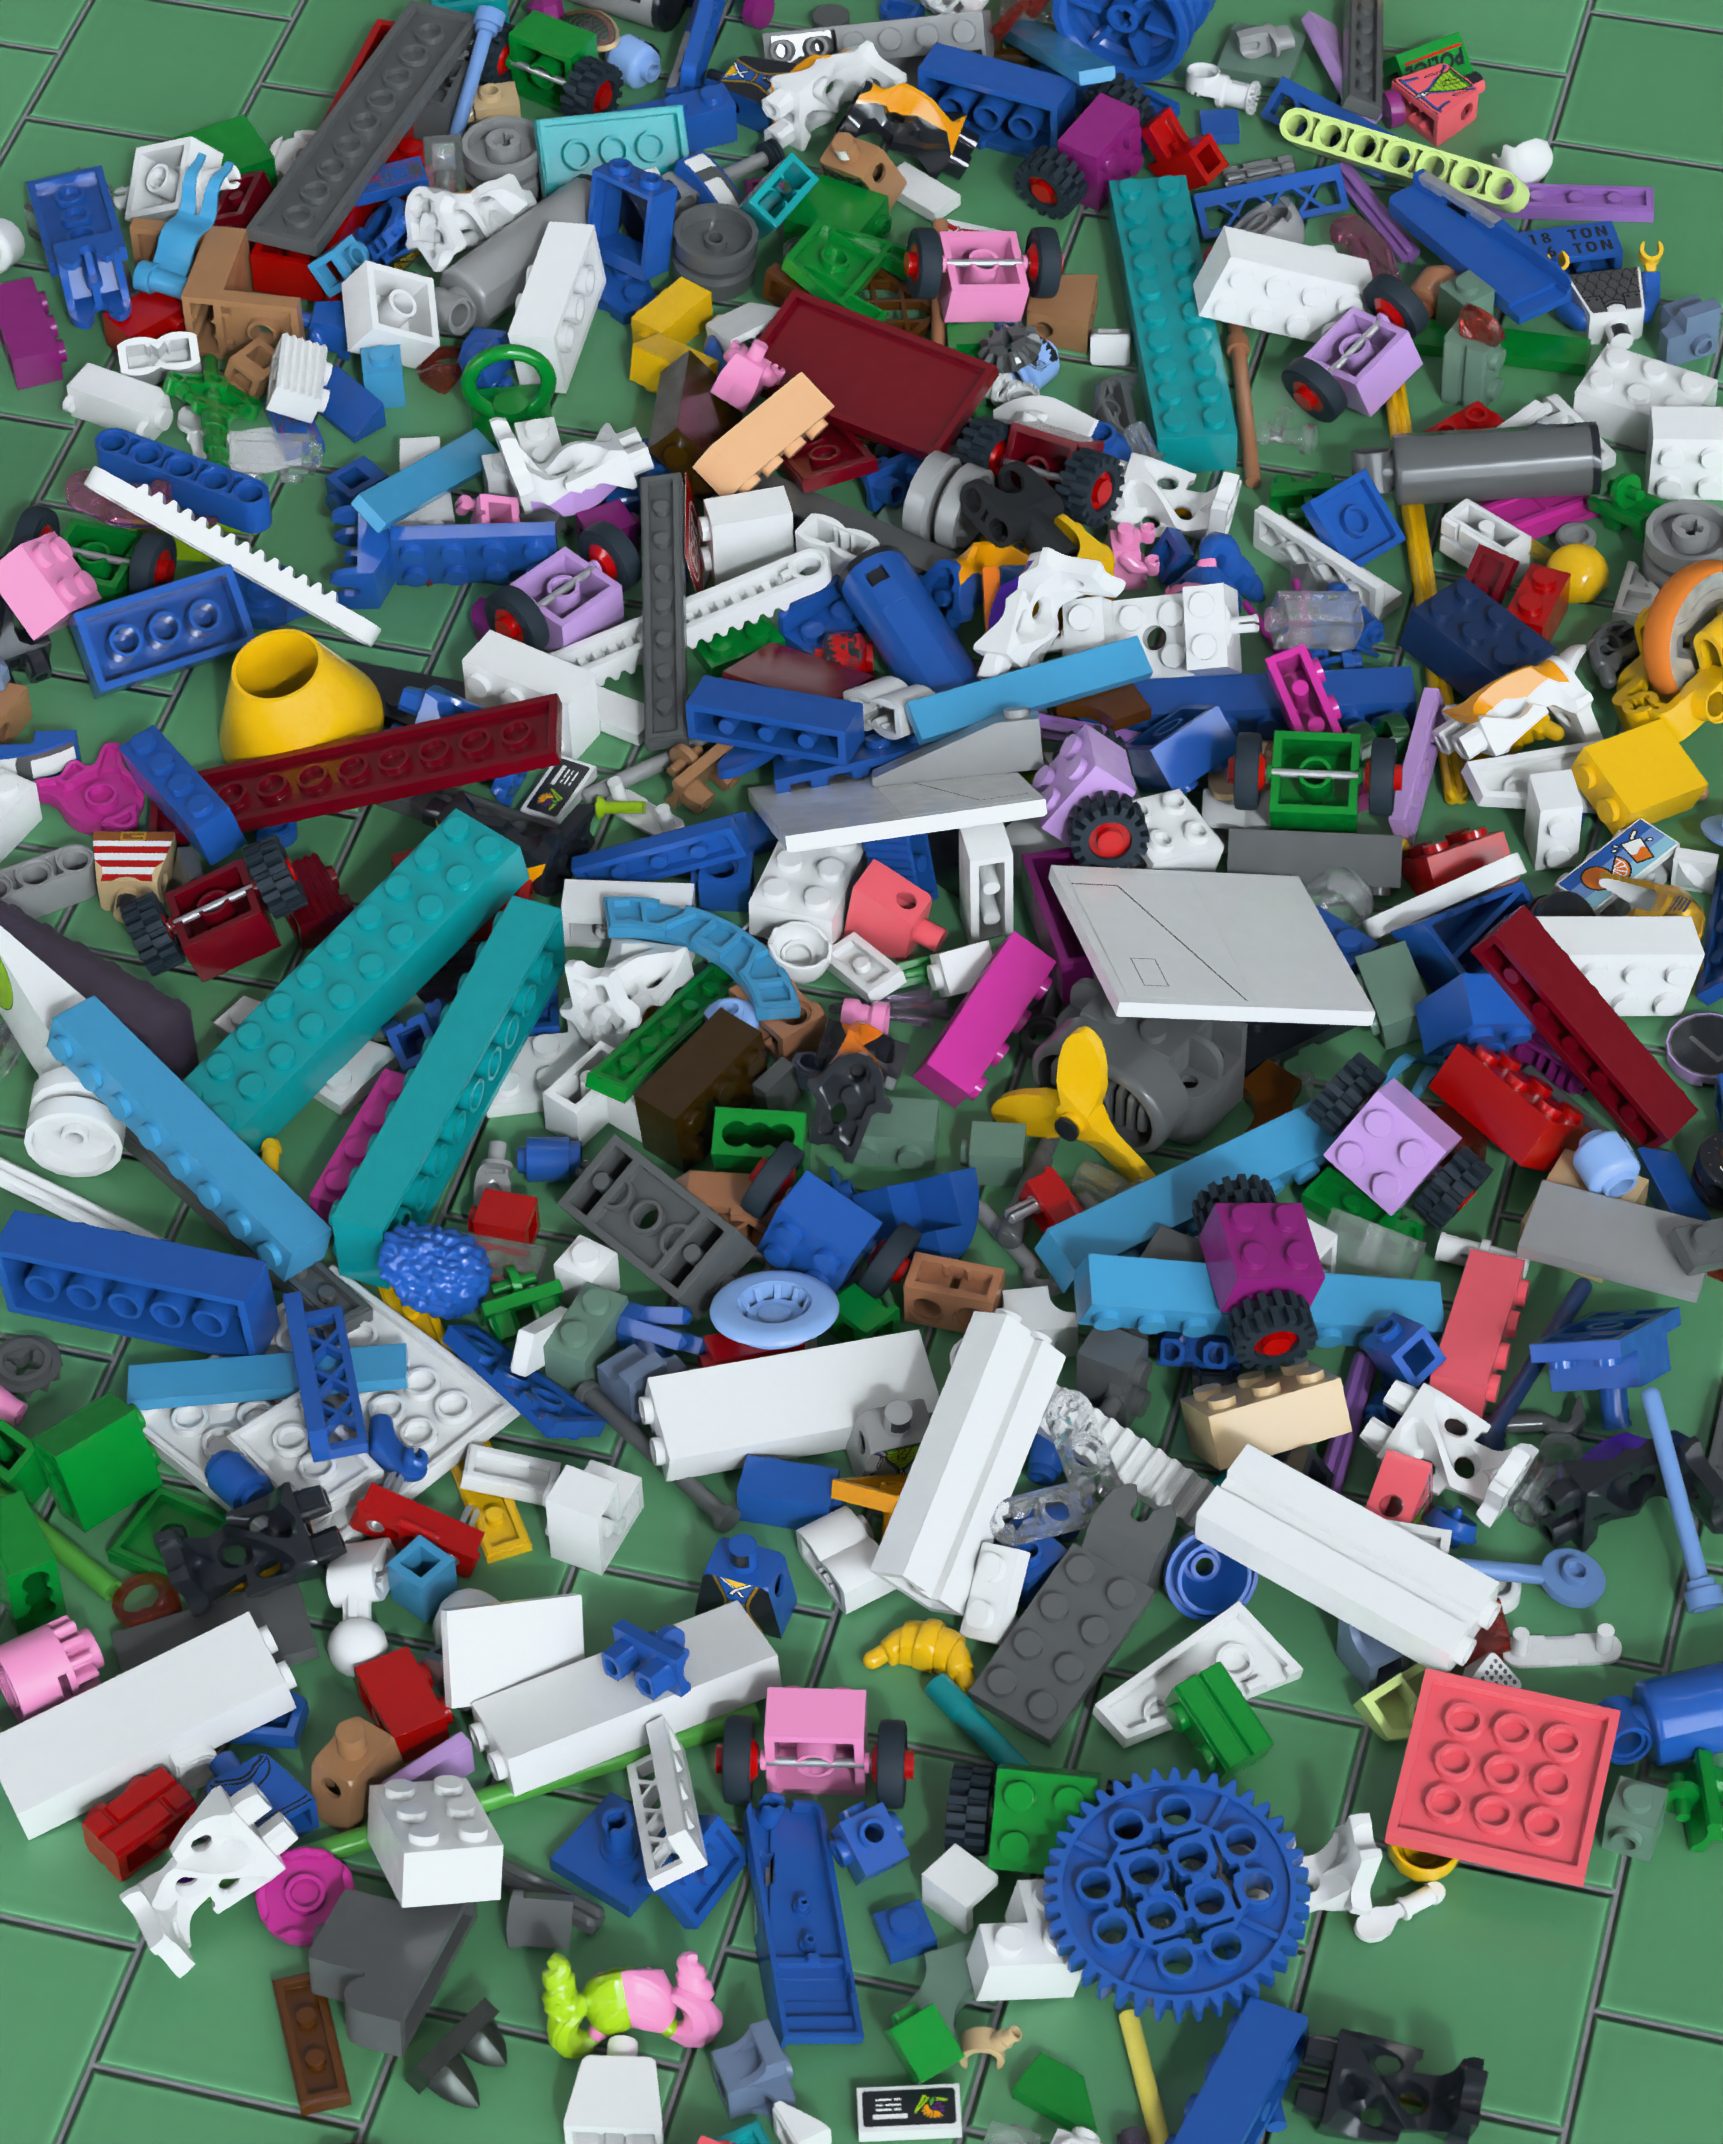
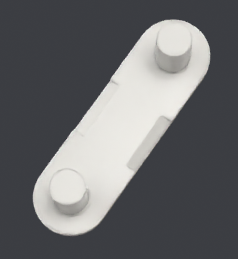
M614 776L608 779L607 785L611 795L607 797L606 801L646 802L645 814H614L650 836L685 827L683 820L671 813L668 804L664 803L655 806L637 793L625 789L620 777Z
M1608 1623L1599 1625L1597 1633H1580L1567 1636H1530L1527 1628L1517 1627L1513 1630L1512 1637L1502 1644L1501 1657L1507 1665L1514 1668L1609 1665L1615 1663L1621 1657L1622 1644L1614 1636V1627Z

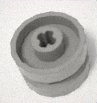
M500 115L483 119L466 131L461 144L462 161L465 165L464 182L466 191L474 190L487 181L498 179L510 173L517 178L523 190L532 192L536 201L543 196L534 127L531 120L518 116Z
M933 451L918 467L910 483L902 513V527L904 531L930 542L935 539L937 545L956 554H963L978 539L981 532L969 519L961 506V489L967 482L975 479L984 480L988 484L995 486V476L992 470L973 463H966L963 466L958 457L942 451ZM973 489V501L978 507L981 508V497L979 493L975 489Z
M1681 499L1663 504L1653 510L1647 519L1641 575L1648 582L1653 581L1659 589L1662 588L1672 575L1691 563L1710 559L1723 560V510L1718 506L1701 500Z

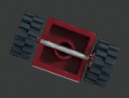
M983 416L978 417V420L973 419L970 421V428L965 427L962 431L964 435L963 440L959 438L956 445L960 446L959 452H954L953 456L958 457L963 466L966 463H973L992 470L995 476V487L999 490L1001 489L998 483V474L1004 465L1020 461L1031 467L1058 493L1064 504V514L1074 522L1094 528L1096 526L1100 527L1104 525V520L1109 521L1111 519L1110 511H1116L1119 506L1116 503L1117 497L1122 498L1123 491L1119 490V488L1125 483V477L1120 476L1124 472V468L1119 465L1121 461L1118 458L1102 453L1104 441L1042 422H1011V424ZM1011 471L1010 478L1012 483L1021 489V478L1016 472Z
M276 834L243 848L245 860L242 857L165 893L171 913L170 917L166 914L164 906L153 891L120 906L123 921L127 926L126 929L132 937V942L135 948H137L141 960L144 961L145 967L152 976H158L185 963V957L187 956L201 981L205 982L282 946L271 913L277 920L307 906L308 899L299 881V876Z

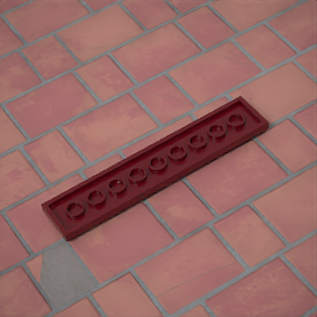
M558 693L197 772L230 807L242 833L559 765L561 764L562 703ZM151 800L148 832H175L177 847L191 844Z

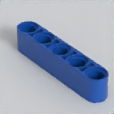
M109 428L97 434L95 449L98 467L136 489L146 484L151 489L152 496L158 492L162 493L166 498V504L174 500L182 510L190 509L196 515L203 516L244 533H260L271 526L270 496L265 482L124 429Z

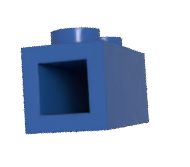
M747 1454L736 1491L737 1508L741 1514L739 1521L797 1530L846 1506L847 1502L831 1498L832 1479H840V1469L828 1468L821 1464L810 1465L785 1461L771 1456L760 1457Z

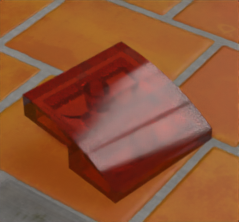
M1015 0L996 22L990 33L1002 41L1023 13H1026L1035 20L1050 0Z

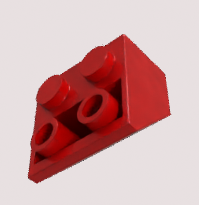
M1486 826L1471 830L1468 827L1446 834L1445 840L1434 843L1427 841L1408 847V856L1402 858L1401 875L1414 893L1419 896L1509 856L1511 853L1504 831L1488 832ZM1516 877L1490 890L1518 881L1519 879Z

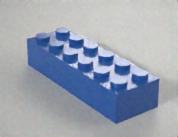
M14 1210L0 1234V1282L9 1312L222 1357L265 1354L281 1325L266 1261Z

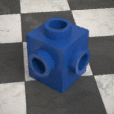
M865 1801L844 1810L838 1814L841 1822L829 1832L833 1839L829 1842L831 1852L840 1867L844 1868L847 1866L856 1886L900 1865L910 1856L902 1841L905 1837V1832L901 1821L893 1811H887L883 1802L868 1808Z

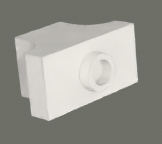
M1048 1286L1002 1290V1309L1019 1315L1022 1318L1021 1324L1029 1330L1038 1331L1048 1336L1052 1340L1050 1345L1066 1357L1077 1356L1078 1324L1076 1312H1066L1058 1309L1051 1302Z

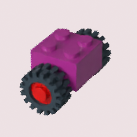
M1119 72L1115 75L1113 81L1092 84L1080 100V105L1084 106L1081 109L1082 114L1057 141L1058 149L1055 147L1048 149L1047 145H1042L1040 148L1036 147L1017 167L1013 175V179L1017 181L1014 185L1017 190H1022L1020 197L1023 200L1028 199L1030 201L1028 206L1031 209H1034L1036 206L1039 208L1038 214L1045 216L1048 213L1049 219L1054 220L1057 217L1059 220L1064 219L1079 203L1100 212L1109 202V181L1124 180L1138 174L1144 160L1141 152V127L1153 117L1154 106L1149 105L1152 102L1149 96L1142 95L1145 91L1143 87L1139 86L1136 88L1134 86V79L1130 77L1126 81L1125 75Z
M1237 1174L1236 1180L1232 1181L1229 1176L1221 1178L1222 1184L1217 1185L1213 1181L1207 1185L1209 1192L1200 1190L1197 1194L1198 1200H1193L1192 1212L1220 1312L1233 1314L1228 1315L1226 1320L1228 1325L1226 1326L1236 1359L1239 1364L1243 1362L1244 1367L1248 1369L1255 1365L1258 1371H1264L1266 1365H1270L1271 1370L1279 1369V1363L1286 1362L1287 1366L1295 1363L1294 1357L1297 1356L1303 1359L1308 1355L1306 1349L1313 1350L1316 1346L1315 1340H1318V1333L1310 1306L1325 1280L1324 1271L1303 1204L1277 1203L1272 1185L1270 1186L1269 1181L1265 1178L1260 1181L1259 1175L1252 1174L1247 1180L1245 1174Z

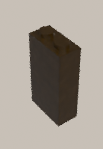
M688 350L660 373L648 450L671 473L681 472L684 485L687 473L692 492L704 502L703 499H708L717 492L697 473L693 466L714 442L742 420L743 412L710 392L718 376L691 350Z

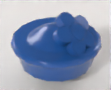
M1436 1505L1433 1506L1428 1514L1422 1517L1423 1523L1429 1527L1452 1530L1450 1548L1452 1549L1459 1548L1460 1543L1470 1545L1477 1543V1524L1470 1518L1462 1515L1464 1509L1460 1506L1455 1505L1454 1509L1451 1510Z

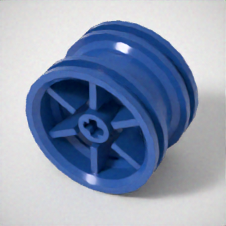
M1053 0V19L1056 30L1060 35L1115 65V72L1123 73L1125 77H1131L1137 83H1147L1168 75L1181 62L1191 45L1195 32L1205 22L1216 0Z

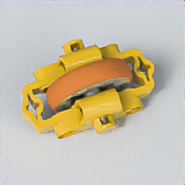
M1710 559L1691 563L1677 571L1659 590L1651 607L1643 609L1637 617L1634 631L1641 655L1620 674L1617 681V693L1612 697V703L1624 732L1662 719L1676 740L1681 742L1704 722L1714 724L1723 722V560Z

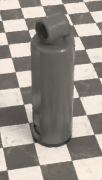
M1596 422L1398 433L1392 435L1390 448L1373 447L1351 451L1352 476L1366 469L1379 493L1392 492L1394 503L1397 505L1462 502L1464 499L1485 501L1598 495L1601 490V444Z

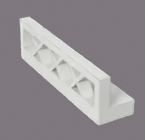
M1264 505L1254 510L1253 547L1290 571L1292 565L1308 563L1319 590L1325 594L1326 588L1332 582L1345 583L1363 602L1354 613H1357L1363 605L1381 621L1402 605V592L1362 566H1357L1329 548L1320 539L1283 515H1278Z
M664 1716L646 1723L651 1754L626 1766L647 1881L654 1891L708 1865L686 1752ZM655 1772L656 1778L653 1781L643 1779L644 1776ZM660 1797V1802H661L660 1808H659V1809H653V1808H651V1807L654 1805V1803L657 1801V1799ZM665 1826L667 1835L664 1838L656 1837ZM671 1853L679 1855V1859L661 1867Z

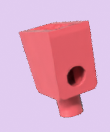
M873 859L853 886L843 938L855 932L883 955L904 961L907 960L918 944L933 952H938L945 942L948 930L928 920L933 900L930 894L881 862Z

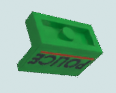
M1459 31L1383 61L1385 76L1398 72L1399 76L1402 77L1441 63L1448 64L1462 76L1474 70Z

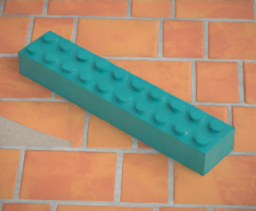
M1167 175L1140 179L1127 178L1109 181L1108 218L1150 441L1152 442L1153 458L1191 473L1236 469L1238 432L1215 319L1199 316L1193 289V283L1204 263L1186 175Z
M455 808L182 1082L257 1155L260 1152L263 1141L270 1137L274 1138L327 1084L326 1082L341 1070L377 1034L381 1027L530 878L520 846Z
M512 895L505 910L499 911L496 914L492 933L487 942L482 941L479 944L475 954L474 965L470 972L464 973L459 980L456 997L451 1005L446 1004L443 1008L439 1027L434 1036L426 1038L422 1047L421 1059L416 1068L408 1070L403 1083V1091L397 1101L392 1100L385 1114V1123L378 1134L374 1133L370 1137L363 1162L360 1167L355 1166L352 1169L346 1192L342 1199L335 1200L331 1207L328 1222L333 1227V1254L337 1255L339 1275L390 1290V1284L379 1278L382 1270L377 1267L380 1257L379 1250L385 1241L384 1233L393 1231L395 1226L398 1225L407 1226L410 1219L417 1225L427 1223L500 1087L565 972L566 955L561 908Z

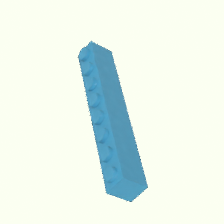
M95 995L53 1017L47 1042V1048L57 1061L64 1063L79 1078L82 1086L86 1090L93 1092L108 1107L112 1116L122 1121L138 1137L143 1147L151 1150L168 1167L170 1173L176 1179L181 1180L198 1197L200 1203L205 1208L212 1210L227 1225L235 1238L242 1240L258 1256L259 1260L266 1261L268 1269L272 1270L285 1282L307 1267L312 1266L315 1262L325 1258L332 1229Z
M1312 1100L1048 1228L1034 1250L1063 1294L1074 1289L1073 1273L1088 1253L1140 1257L1161 1225L1182 1234L1189 1233L1191 1237L1198 1236L1199 1232L1192 1212L1193 1200H1198L1197 1194L1200 1190L1209 1192L1207 1185L1213 1181L1220 1185L1223 1183L1221 1178L1229 1176L1232 1181L1236 1180L1237 1174H1245L1247 1180L1252 1174L1259 1175L1260 1181L1264 1178L1269 1181L1276 1197L1285 1189V1185L1293 1181L1301 1185L1311 1180L1320 1172L1321 1167L1331 1164L1335 1168L1323 1155L1351 1121L1336 1136L1332 1137L1306 1114V1110L1314 1101Z
M1088 1253L1073 1273L1077 1324L1093 1325L1095 1329L1102 1331L1131 1328L1138 1329L1139 1332L1144 1334L1170 1331L1182 1332L1183 1335L1191 1338L1220 1335L1227 1336L1230 1339L1226 1320L1228 1315L1233 1314L1220 1312L1206 1263ZM1324 1273L1325 1280L1310 1306L1318 1333V1340H1315V1344L1321 1348L1347 1345L1359 1346L1361 1350L1365 1351L1361 1343L1373 1332L1378 1322L1389 1317L1393 1312L1423 1324L1436 1343L1445 1331L1440 1282Z

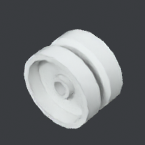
M61 1066L45 1072L34 1083L24 1144L28 1155L41 1167L49 1171L76 1178L97 1176L111 1170L120 1161L126 1125L122 1121L115 1119L108 1107L93 1092L86 1090L79 1078L67 1066Z

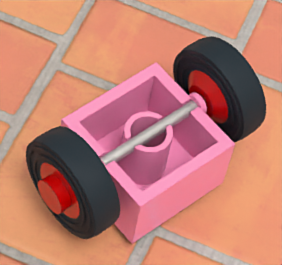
M919 227L911 230L907 250L904 255V272L907 276L908 288L912 298L929 300L936 298L938 295L944 323L1019 322L1023 316L1028 294L1037 299L1055 297L1063 271V255L1057 231L1052 227H1035L1029 231L1025 255H1021L1016 231H939L938 234L934 228Z
M799 1686L767 1687L764 1727L765 1750H761V1755H759V1745L755 1741V1725L752 1716H727L723 1744L716 1745L715 1772L716 1774H722L723 1799L727 1804L745 1805L751 1802L754 1780L758 1776L759 1765L760 1770L766 1771L767 1793L775 1792L782 1794L865 1796L867 1773H870L871 1769V1778L876 1784L877 1804L883 1802L886 1809H901L904 1807L906 1780H914L915 1750H907V1725L904 1720L885 1719L880 1721L878 1742L872 1749V1759H870V1753H868L866 1690H855L847 1687H836L833 1689L802 1688Z

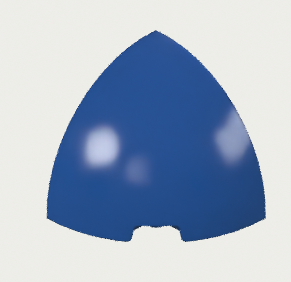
M975 1167L951 1171L917 1181L889 1185L852 1195L855 1204L883 1222L874 1238L878 1242L877 1244L881 1240L889 1238L896 1227L902 1222L911 1225L922 1234L921 1241L910 1257L911 1260H913L915 1252L958 1260L968 1249L976 1230L979 1215V1186Z

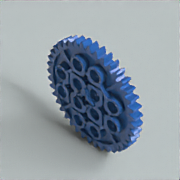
M1172 1767L1168 1780H1162L1157 1769H1152L1150 1782L1144 1783L1137 1773H1132L1131 1787L1128 1789L1116 1779L1113 1781V1796L1110 1797L1100 1789L1095 1791L1097 1807L1082 1801L1080 1803L1081 1818L1071 1815L1067 1817V1830L1069 1832H1057L1056 1845L1058 1848L1049 1850V1864L1052 1866L1045 1867L1044 1882L1048 1883V1885L1043 1886V1901L1048 1902L1044 1906L1045 1920L1053 1921L1049 1924L1050 1939H1060L1057 1942L1058 1956L1070 1955L1067 1970L1072 1973L1084 1969L1081 1974V1985L1084 1988L1098 1981L1097 1998L1100 2000L1112 1992L1115 1993V2009L1117 2010L1125 2006L1129 2000L1134 2002V2016L1140 2017L1147 2006L1153 2007L1154 2019L1157 2022H1160L1166 2009L1172 2010L1176 2023H1181L1184 2011L1190 2009L1196 2021H1202L1204 2007L1208 2006L1217 2017H1222L1224 2001H1228L1232 2007L1239 2010L1242 2006L1241 1993L1244 1992L1249 1997L1259 1998L1260 1987L1258 1982L1272 1988L1275 1984L1273 1970L1286 1973L1288 1970V1959L1286 1956L1296 1957L1299 1945L1296 1939H1304L1306 1925L1302 1922L1309 1919L1310 1906L1305 1903L1310 1901L1311 1887L1304 1885L1308 1882L1309 1870L1307 1867L1300 1866L1303 1863V1850L1292 1849L1295 1845L1294 1832L1281 1833L1284 1828V1818L1282 1815L1268 1820L1271 1806L1268 1801L1253 1807L1255 1791L1250 1789L1240 1797L1237 1796V1781H1230L1222 1789L1218 1787V1774L1213 1773L1206 1783H1201L1198 1769L1194 1768L1187 1780H1181L1177 1767ZM1170 1815H1179L1187 1819V1822L1175 1826L1167 1823L1164 1819ZM1123 1829H1131L1139 1833V1836L1126 1840L1117 1836L1116 1833ZM1160 1844L1163 1850H1168V1853L1160 1855L1157 1848H1152V1846ZM1241 1844L1250 1848L1252 1852L1240 1856L1233 1854L1229 1851V1848ZM1187 1859H1196L1202 1862L1204 1866L1196 1870H1190L1183 1867L1180 1863ZM1217 1866H1219L1221 1874H1224L1227 1880H1233L1232 1895L1228 1885H1225L1221 1878L1216 1879ZM1147 1873L1155 1877L1156 1880L1150 1884H1140L1132 1878L1137 1874ZM1169 1878L1173 1891H1169ZM1097 1887L1105 1890L1108 1894L1102 1898L1093 1899L1086 1896L1084 1892L1090 1888ZM1251 1889H1260L1268 1893L1269 1897L1263 1900H1254L1245 1893ZM1121 1892L1125 1903H1128L1131 1909H1136L1135 1924L1131 1914H1128L1124 1907H1120ZM1180 1897H1184V1909ZM1211 1903L1218 1906L1221 1910L1216 1914L1207 1915L1200 1912L1197 1907L1202 1904ZM1155 1918H1165L1172 1922V1926L1166 1929H1157L1149 1925V1921ZM1115 1932L1123 1936L1124 1939L1119 1943L1109 1944L1101 1940L1100 1937L1105 1933ZM1193 1933L1196 1939H1201V1943L1193 1945L1190 1938H1185V1934ZM1221 1948H1228L1235 1951L1238 1956L1231 1960H1223L1215 1956L1214 1952ZM1178 1962L1186 1965L1189 1971L1176 1975L1168 1972L1165 1967L1171 1963Z

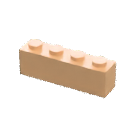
M800 372L714 442L694 464L693 468L720 496L752 491L760 483L759 475L761 473L768 478L784 462L781 458L783 455L788 459L792 458L806 444V441L803 439L807 436L812 441L828 426L824 418L835 406Z

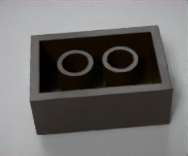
M720 1007L634 1094L644 1149L684 1174L696 1162L702 1161L712 1147L715 1107L749 1109L755 1103L752 1084L768 1070L762 1032Z

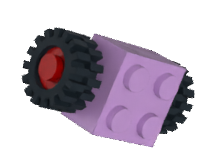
M1085 724L1079 727L1080 731L1077 734H1074L1073 730L1066 733L1067 739L1065 741L1059 740L1057 743L1058 752L1053 751V761L1050 765L1042 766L1033 779L1032 787L1046 800L1047 814L1039 817L1040 826L1070 846L1075 859H1079L1080 866L1128 868L1127 862L1129 861L1136 866L1141 862L1139 854L1145 856L1148 850L1146 843H1149V832L1141 806L1137 801L1132 802L1136 789L1132 777L1133 769L1128 749L1121 736L1116 738L1114 730L1108 728L1106 733L1103 734L1101 725H1094V728Z
M1359 1052L1338 1071L1306 1110V1114L1332 1137L1336 1136L1351 1121L1323 1156L1390 1216L1402 1208L1425 1181L1428 1180L1431 1183L1412 1204V1208L1440 1231L1473 1198L1478 1188L1491 1175L1493 1169L1467 1146L1463 1147L1449 1163L1442 1167L1440 1164L1460 1142L1462 1137L1395 1078L1381 1087L1387 1075Z

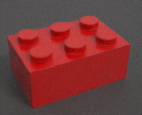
M1458 1043L1428 1087L1520 1166L1551 1172L1565 1148L1575 1152L1579 1147L1580 1139L1585 1134L1593 1131L1582 1122L1585 1115L1579 1109L1565 1101L1558 1102L1551 1096L1554 1091L1553 1088L1534 1075L1527 1076L1520 1070L1523 1063L1511 1053L1503 1049L1495 1053L1482 1044H1478L1475 1048Z

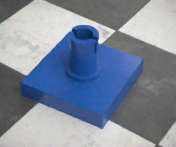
M1366 469L1301 506L1316 532V537L1323 544L1359 567L1406 540L1405 535Z
M610 1792L550 1858L551 1870L630 1918L651 1894H640L634 1886L645 1871L634 1805ZM665 1826L656 1837L664 1838L667 1835Z

